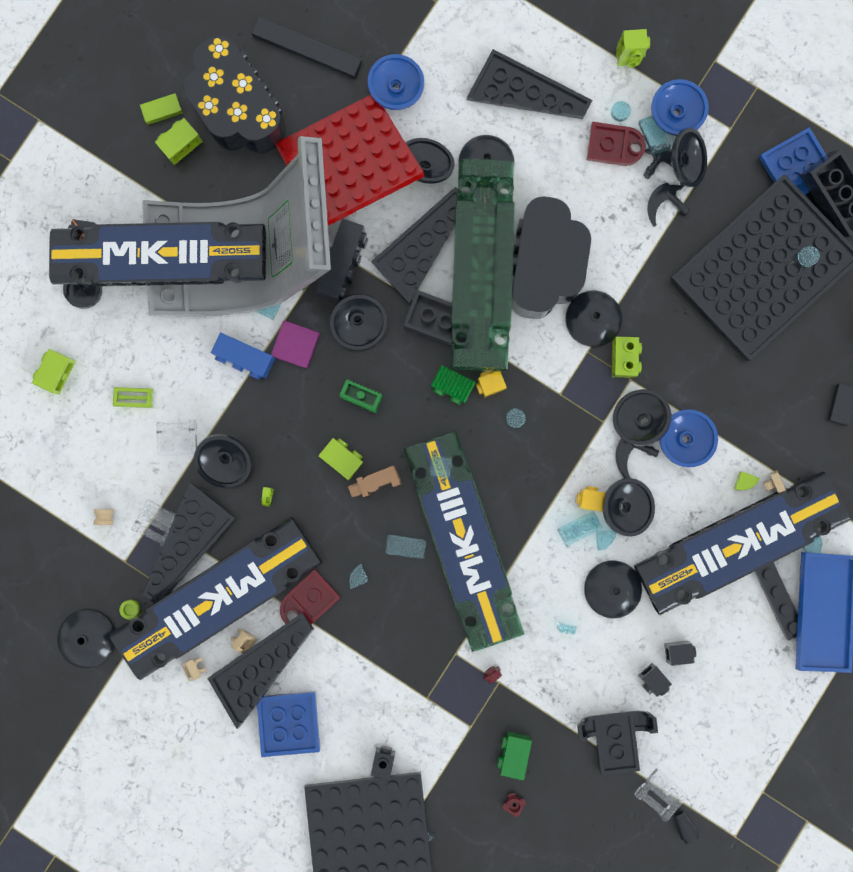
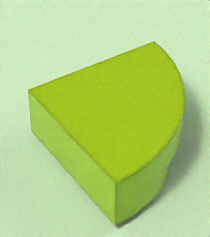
M740 471L734 490H749L758 483L760 478Z
M263 487V506H271L273 488Z

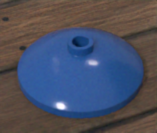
M391 54L380 58L371 67L368 75V89L372 98L380 106L390 110H403L411 107L420 99L424 90V75L420 66L413 59L400 54ZM397 86L399 89L394 90L393 87Z
M683 79L672 80L663 84L655 93L651 103V113L656 125L665 133L677 136L681 130L687 128L698 130L705 122L709 111L708 100L703 90L695 83ZM674 111H678L679 115H675Z
M681 410L672 414L670 427L659 442L664 455L672 463L687 468L697 467L706 463L714 455L718 445V433L712 420L702 412ZM683 436L688 438L687 443L683 442Z

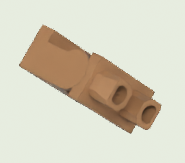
M391 466L366 477L357 478L358 483L350 485L348 488L352 497L361 494L363 497L372 495L371 492H377L384 485L392 483V486L396 487L402 485L396 466Z

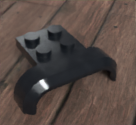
M628 711L584 717L577 724L579 742H585L589 737H596L600 774L610 775L640 771L635 731H646L654 734L658 733L657 718L650 712Z

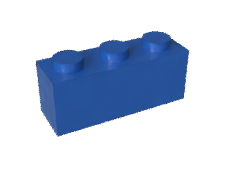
M221 332L211 351L216 361L223 364L226 361L232 363V368L240 372L245 369L250 372L249 376L258 380L260 377L267 378L275 361L273 356Z

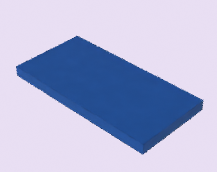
M801 552L795 669L799 671L852 673L853 555Z

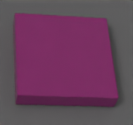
M283 321L271 356L308 369L320 333Z

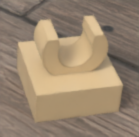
M778 470L770 473L772 479L763 482L766 491L775 487L778 493L786 490Z
M238 629L237 631L240 635L237 638L231 637L233 642L231 647L237 652L244 653L258 639L255 635Z
M202 658L191 659L181 664L189 682L200 678V673L207 670L206 667L202 669L197 668V663L201 662Z

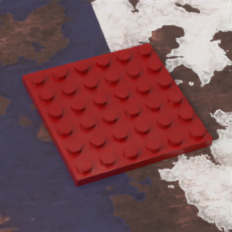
M371 95L275 144L287 166L298 154V138L300 136L322 138L328 226L425 177L423 170L388 113Z

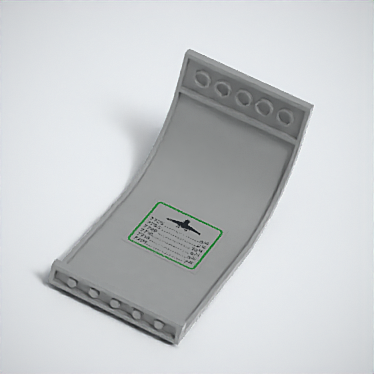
M300 136L298 138L297 156L267 188L254 195L213 203H181L143 200L142 202L143 223L221 222L227 225L230 222H236L237 224H264L266 228L265 281H242L240 283L224 281L223 284L147 286L149 316H221L268 309L285 302L331 270L322 138ZM239 230L233 231L231 236H237ZM238 268L231 272V276L238 274Z

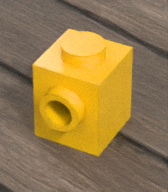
M491 370L481 373V377L478 378V383L476 384L479 395L483 394L484 398L504 391L507 388L500 370L493 373Z
M586 486V489H580V493L577 492L576 504H578L580 509L603 512L602 503L605 492H598L597 487Z

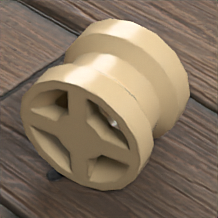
M94 509L96 519L93 525H114L112 520L114 509Z

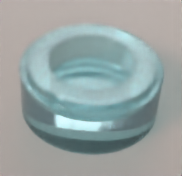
M624 101L616 102L611 109L612 118L618 122L625 121L631 113L629 104Z
M813 246L803 248L798 254L800 264L806 267L816 264L820 258L819 251Z
M512 409L506 416V422L512 428L521 427L526 420L524 412L520 409Z

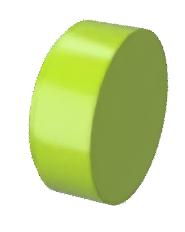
M132 599L124 601L120 606V614L127 620L135 618L141 611L140 604Z

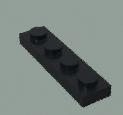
M773 562L755 571V574L786 640L789 641L797 637L798 614Z

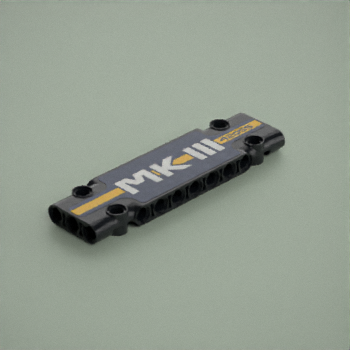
M221 222L96 224L92 225V228L74 226L73 228L51 229L49 239V279L53 285L80 284L82 286L90 284L94 286L223 284L224 281H232L234 283L265 281L266 228L264 224H237L236 222H230L227 225ZM239 230L237 236H231L233 231ZM84 234L83 239L80 240V236ZM238 268V274L231 276V272ZM84 272L83 277L79 279L80 273Z
M821 472L800 483L793 484L783 492L778 493L777 491L669 545V548L658 551L653 556L635 564L634 568L654 609L660 616L682 604L690 603L694 598L699 599L813 543L815 538L827 535L831 530L849 522L850 517L829 476L825 472ZM800 487L804 491L803 496H800L798 493ZM818 522L821 523L820 531L816 529ZM663 555H666L668 558L665 565L660 563V558ZM684 590L685 597L679 600L678 593Z
M290 517L261 537L253 539L175 589L168 596L163 597L160 601L146 608L144 612L111 632L110 639L136 678L142 680L159 668L164 667L173 659H178L278 595L289 587V584L296 582L300 577L322 564V561L295 519ZM267 536H275L277 542L275 544L268 543ZM296 568L298 575H289L288 569ZM136 621H141L144 624V628H138ZM157 654H164L166 660H160Z

